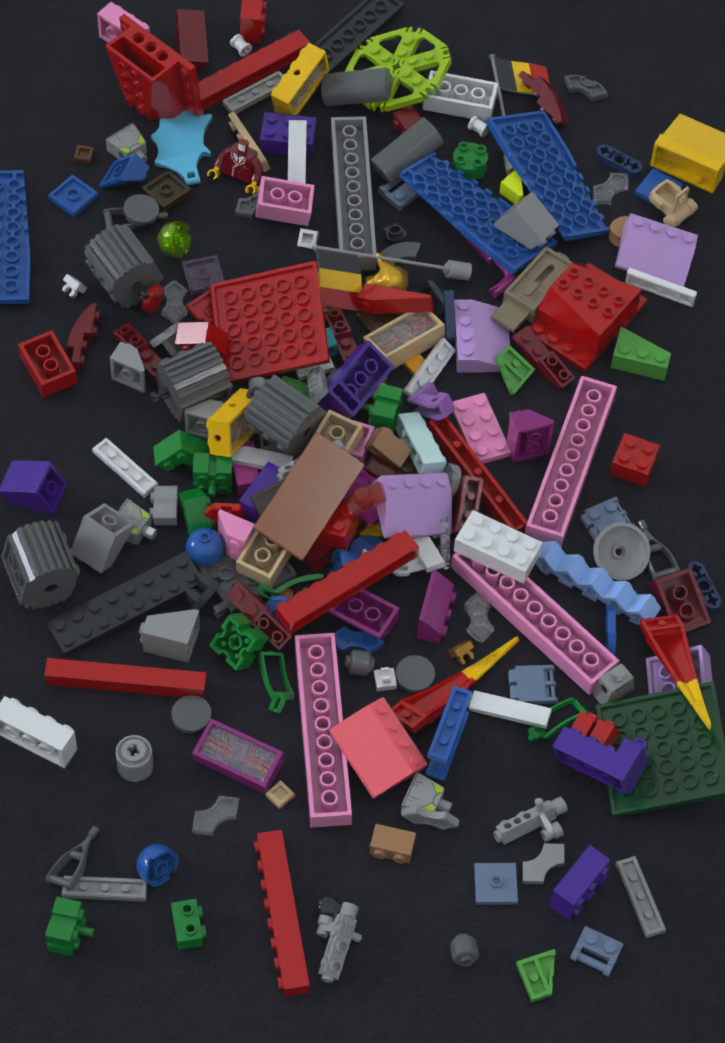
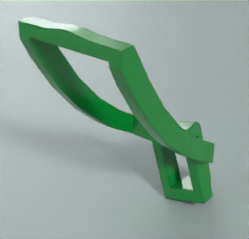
M312 574L298 577L285 582L276 589L265 584H259L258 594L270 599L296 583L319 580L324 575ZM263 591L271 593V596L264 594Z
M259 651L262 678L267 692L272 699L269 710L281 714L286 700H294L295 696L288 680L283 652ZM264 655L279 656L280 670L287 692H273L267 676ZM278 697H280L281 700L279 702V705L277 708H275Z
M573 697L550 707L552 712L566 705L573 704L579 711L588 714L583 705ZM579 714L561 722L548 733L543 728L533 726L527 731L530 733L528 739L530 741H537L541 738L549 739L556 732L564 728V726L575 722Z

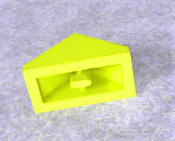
M515 170L501 181L499 192L514 204L523 198L522 179Z

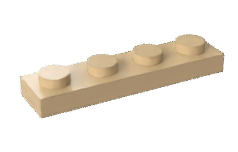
M233 111L228 114L230 119L228 124L233 132L237 131L238 134L236 136L238 140H248L249 148L258 152V158L262 164L263 171L269 170L270 167L266 158L235 112Z

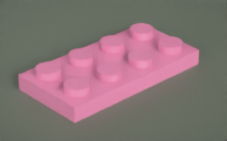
M485 393L453 401L456 410L452 414L460 432L483 464L511 456V450Z

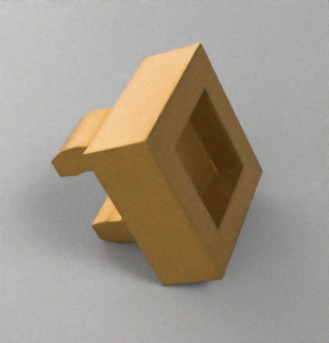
M463 641L448 650L451 658L457 657V661L460 664H465L463 656L466 654L468 659H473L474 655L469 650L474 648L471 641Z

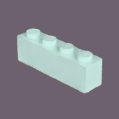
M420 413L398 414L395 430L400 439L406 441L407 446L412 449L409 456L418 473H443L444 467H446V459L441 454L438 444L435 443L432 433L428 430L426 422L422 419Z

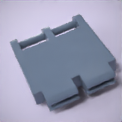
M617 497L586 509L584 514L580 516L582 523L586 529H589V534L594 541L598 534L611 524L627 522L635 525L627 517L628 513L626 510L621 508Z
M515 666V669L509 670L510 698L530 704L558 703V698L555 697L556 681H554L553 676L555 666ZM547 672H549L550 681H548ZM549 688H551V697H549Z

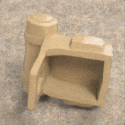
M668 179L657 185L650 192L649 200L666 215L663 219L664 224L675 228L686 218L693 215L698 206L693 199L687 197L689 192L688 186L681 191L680 186Z

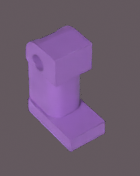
M427 382L407 399L408 403L419 405L413 412H419L421 416L431 418L432 420H442L456 410L450 395L442 392L438 393L433 382Z

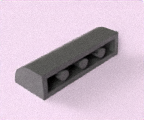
M387 67L324 74L321 87L324 105L327 107L388 101L393 76Z
M423 117L371 159L373 170L392 186L400 179L402 170L434 152L444 144L443 139L436 128Z

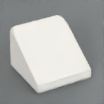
M301 228L297 246L312 249L313 244H317L319 232Z

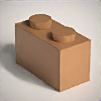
M387 427L375 429L364 446L392 470L401 468L412 450L407 446L406 441L393 435V431Z
M376 824L369 854L378 859H392L400 864L410 863L416 833Z

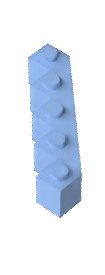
M556 541L543 542L541 554L535 563L541 572L547 575L552 573L559 577V582L571 589L573 586L583 591L582 595L595 602L598 599L607 605L615 606L616 614L620 615V613L627 615L630 617L629 621L636 625H640V619L654 618L661 609L656 598L651 594H637L629 582L613 581L604 568H589L582 556L579 554L566 555L561 549L560 544Z

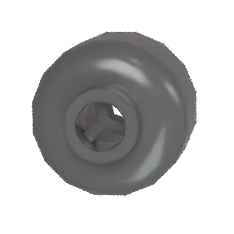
M353 649L349 655L345 656L344 667H347L351 675L367 676L369 672L373 671L374 657H371L369 651Z
M459 934L451 941V955L456 964L468 967L479 958L478 945L474 937L468 934Z

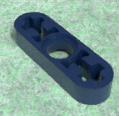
M602 144L598 146L596 158L599 161L631 178H637L641 175L642 164L639 161L609 145ZM622 159L624 162L616 163L614 160Z
M453 290L443 291L445 339L449 343H455Z
M697 561L691 562L688 568L699 571L698 575L696 572H693L697 585L704 583L709 587L706 591L699 588L707 612L715 613L720 608L721 598L704 565Z

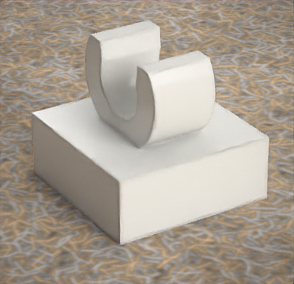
M68 274L63 279L68 284L64 285L62 290L67 293L69 289H72L69 294L72 298L77 296L78 291L84 293L87 289L84 284Z
M385 667L380 668V670H374L377 691L397 688L394 668Z

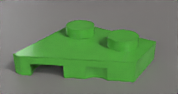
M509 344L495 358L511 395L516 393L535 370Z
M555 949L516 962L531 1003L552 995Z

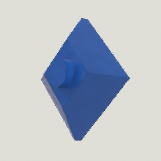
M136 153L115 160L99 187L107 188L132 184L138 181L141 182L146 178V173L150 167Z

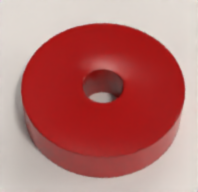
M154 284L148 289L149 296L146 300L142 301V309L148 313L154 312L163 299L164 288L158 284Z

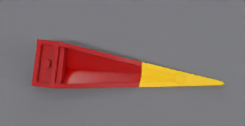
M678 614L640 619V627L646 636V642L710 730L711 721L697 680L685 627Z
M518 636L454 676L398 702L391 709L402 726L416 733L425 724H431L444 712L453 685L467 690L519 642Z

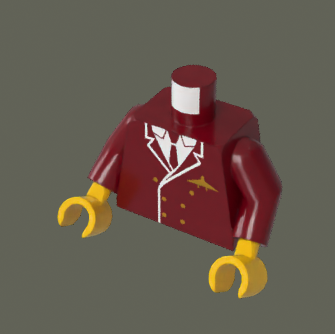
M241 139L238 143H234L232 147H227L219 154L214 163V169H210L207 172V176H210L211 172L214 171L215 177L213 180L217 179L220 175L219 169H221L222 173L250 183L251 185H248L245 191L250 193L251 188H253L252 194L254 195L259 189L257 183L260 182L263 167L258 158V152L249 148L248 140Z

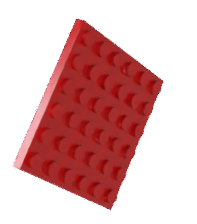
M316 261L210 284L215 326L230 334L226 355H220V357L224 361L223 363L227 368L232 384L248 381L254 377H266L330 363L318 264Z

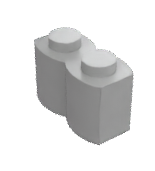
M155 486L154 492H151L150 496L151 503H154L153 508H150V515L154 525H177L178 486Z

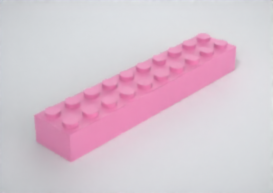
M581 376L525 530L526 535L541 542L556 541L562 547L615 399L617 386Z
M457 552L452 556L451 568L588 695L594 691L602 675L618 666L619 660L529 577H527L523 584Z
M335 633L295 635V656L310 828L351 825L352 809L347 758L329 732L332 727L343 721Z

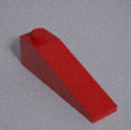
M367 283L356 297L359 311L373 314L432 312L434 310L431 295Z

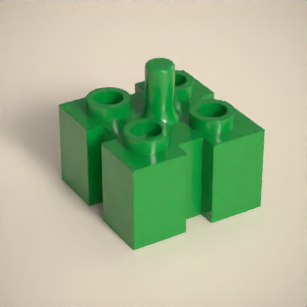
M381 383L379 390H375L374 404L364 403L360 408L369 411L368 425L374 426L375 429L387 427L394 434L397 417L401 412L402 388Z
M194 453V489L201 488L203 493H208V496L211 498L216 496V492L218 494L232 493V457L209 456V453Z
M242 613L228 615L221 626L224 631L216 633L209 644L219 655L225 654L227 656L225 661L236 671L249 668L256 658L254 651L261 650L268 640V637L259 628L252 629L250 627L252 622Z
M56 897L52 917L49 920L45 934L49 952L73 957L74 951L78 950L81 938L79 934L93 937L94 928L85 927V910H82V903L80 901Z

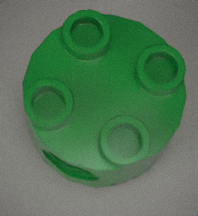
M460 142L453 153L452 169L463 171V176L469 181L472 179L476 181L480 178L483 179L487 171L488 161L486 147L476 143Z

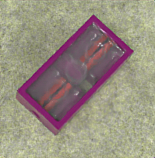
M213 719L209 721L192 753L194 761L264 794L269 791L285 760L282 751Z

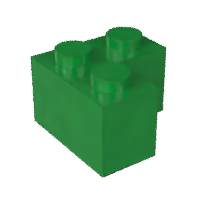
M181 430L176 431L153 446L155 466L167 471L173 470L182 463L193 468L194 453H208L206 441Z
M201 488L178 492L180 507L185 517L188 534L190 535L200 528L212 529L215 526V522L204 516L205 509L211 506L209 496L207 497L206 492L203 493Z

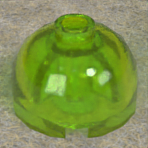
M172 221L161 228L157 239L160 249L166 255L181 258L182 254H187L191 244V235H188L187 231L190 228L187 223Z

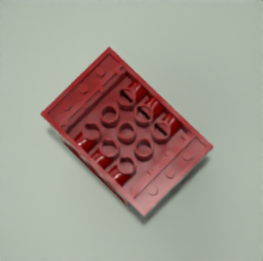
M123 14L120 16V29L122 33L105 45L126 103L130 107L133 106L142 116L145 115L148 119H173L186 109L197 117L204 114L196 66L127 15Z
M571 263L549 287L538 307L536 320L529 328L549 351L553 350L557 356L585 372L619 335L620 328H625L647 304V299L641 295L642 289L616 280L590 263L586 266L581 263Z

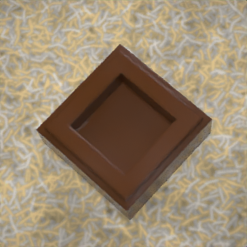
M77 145L73 162L91 165L95 148Z

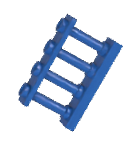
M453 685L427 758L431 760L426 770V776L445 781L469 716L467 708L472 697V691Z

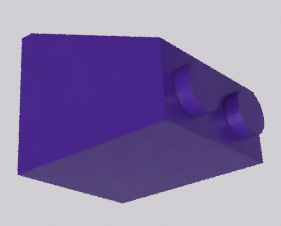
M12 460L0 486V494L8 503L54 515L67 483L50 461Z

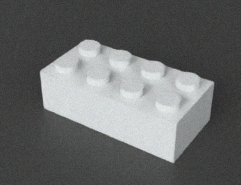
M431 70L429 79H432L437 71ZM446 73L439 90L435 89V94L432 92L427 93L429 99L424 98L423 110L469 119L477 115L481 121L486 122L493 114L498 83Z
M472 510L455 539L454 551L524 584L541 554L543 542Z
M4 696L0 702V736L65 768L77 750L74 730L68 725L57 723L50 716L45 717L39 714L32 707L27 708L15 698L9 699Z

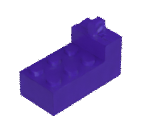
M367 341L354 350L327 383L329 392L317 404L326 412L330 409L350 419L355 416L394 366L370 341Z
M564 726L552 746L559 762L628 796L649 763L645 753L648 743L639 737H636L633 742L625 738L617 751L611 745L607 744L604 746L592 736L586 737L582 735L576 728L572 727L569 729Z

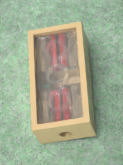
M432 312L405 313L364 336L363 339L364 343L370 341L396 368L435 346L441 338H445V324Z

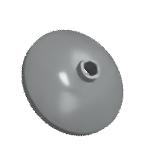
M625 522L614 523L605 527L598 534L593 547L594 560L597 567L607 570L612 579L629 580L638 576L646 568L650 558V544L646 535L637 526ZM617 548L621 550L620 555H617L615 552Z

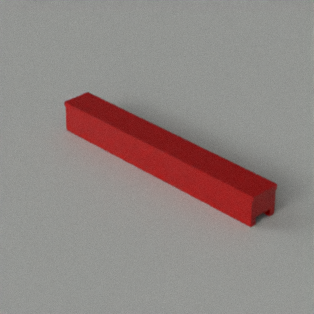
M448 417L434 422L433 420L429 421L428 430L431 431L435 443L438 444L450 463L460 467L461 477L468 475L484 479L480 502L492 518L525 534L527 520Z
M47 658L44 675L47 685L174 697L194 695L200 696L203 699L206 684V672Z

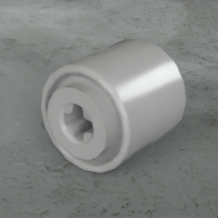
M139 735L127 736L118 743L115 755L119 774L124 779L132 782L146 779L151 774L154 764L151 744L146 738Z

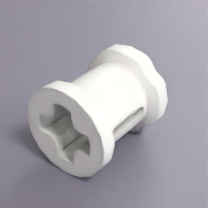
M240 34L235 35L230 41V45L238 50V54L241 57L247 56L252 50V45L246 43L244 37Z
M477 115L473 116L468 124V129H473L481 137H485L490 130L487 124L481 121Z

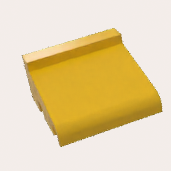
M679 114L664 134H660L654 143L650 166L713 193L722 180L725 171V133L683 114Z

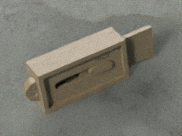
M546 246L506 289L503 304L491 316V319L513 333L525 319L533 323L537 317L538 307L549 287L573 262L566 255L561 254V252H555Z

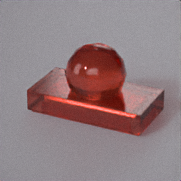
M379 482L368 487H358L352 495L344 498L352 517L387 500Z

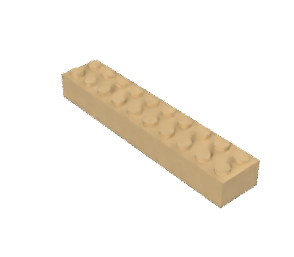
M329 409L316 432L331 442L340 439L346 452L352 455L363 437V425ZM255 530L236 561L237 572L272 588L291 554Z

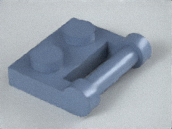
M401 178L392 186L387 183L377 188L378 193L399 211L419 196L406 182L390 193L389 190L402 181Z
M585 926L570 959L587 964L602 971L603 975L609 977L623 947V943ZM581 950H584L601 959H604L608 961V963L605 964L592 957H589L581 953Z

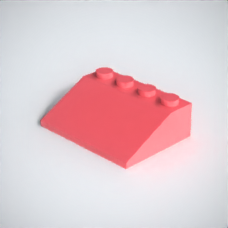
M384 697L367 705L329 730L372 798L415 776L416 772L419 773L428 765Z

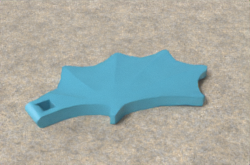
M186 109L173 119H159V128L151 135L152 142L158 148L155 166L175 171L187 186L200 183L197 171L199 160L203 156H211V152L204 146V134L212 121V115L202 114L200 117H197Z

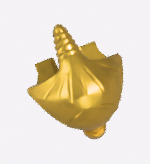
M376 259L380 271L375 276L366 277L367 284L406 291L409 280L407 271L392 265L389 261Z

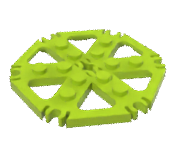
M405 27L370 37V40L367 39V46L360 45V49L357 48L345 72L354 71L360 57H366L376 65L368 69L387 67L393 76L389 100L362 104L370 110L372 107L373 111L380 106L381 112H388L425 101L424 98L429 99L427 93L432 92L435 94V89L439 90L452 61L446 44L424 29L421 32V28H418L414 32L412 27L409 29ZM398 36L402 37L394 55L379 45L384 40L387 41ZM423 39H426L435 46L431 51L414 55ZM439 66L432 79H426L418 73L419 71ZM400 83L413 92L411 95L393 99Z

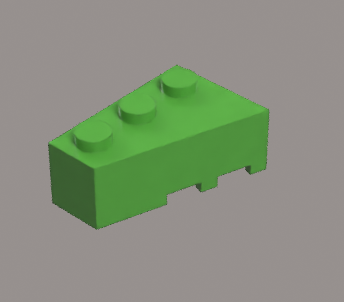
M621 327L611 368L665 380L671 353Z

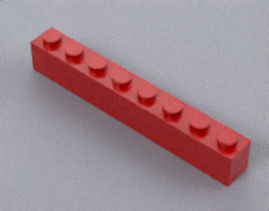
M297 30L233 63L227 68L198 82L203 111L287 67L293 61H296L301 49L305 48L308 43L311 44V42L300 30Z
M406 530L394 534L388 541L379 543L369 552H364L355 561H350L340 570L331 572L322 581L314 582L307 590L300 591L292 599L281 602L277 607L278 620L289 634H292L418 557V544Z
M282 830L257 833L254 849L255 854L259 853L260 860H257L258 872H263L264 879H260L262 892L266 891L267 898L264 899L265 911L270 913V918H267L268 930H273L274 937L270 938L271 947L277 953V957H274L275 970H279L281 976L277 977L278 988L283 990L284 997L309 993L310 985Z

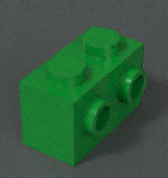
M196 899L171 903L178 950L203 946L206 930L205 925H200V918H203L202 907L197 906Z

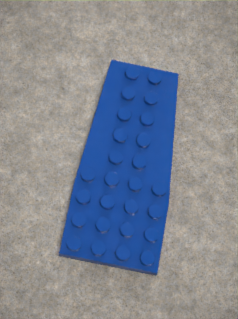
M544 110L487 119L485 123L508 161L529 191L535 194L559 225L556 229L565 241L605 235L609 232L610 227H606L603 223V214H599L596 209V201L591 200L589 196L591 192L589 187L584 186L582 183L584 179L582 174L577 173L575 169L577 165L569 149Z
M435 152L401 171L400 178L468 240L512 275L530 264L546 246L550 249L556 247L558 241L551 236L549 239L546 238L547 242L540 248L536 246L533 249H529L496 228L493 224L512 206L501 198L497 200L492 197L493 192L489 189L482 190L479 188L476 180L472 179L469 181L463 176L464 172L460 169L455 171L449 167L450 162L447 160L442 161L436 158L437 153Z
M0 171V304H30L31 257L24 171Z

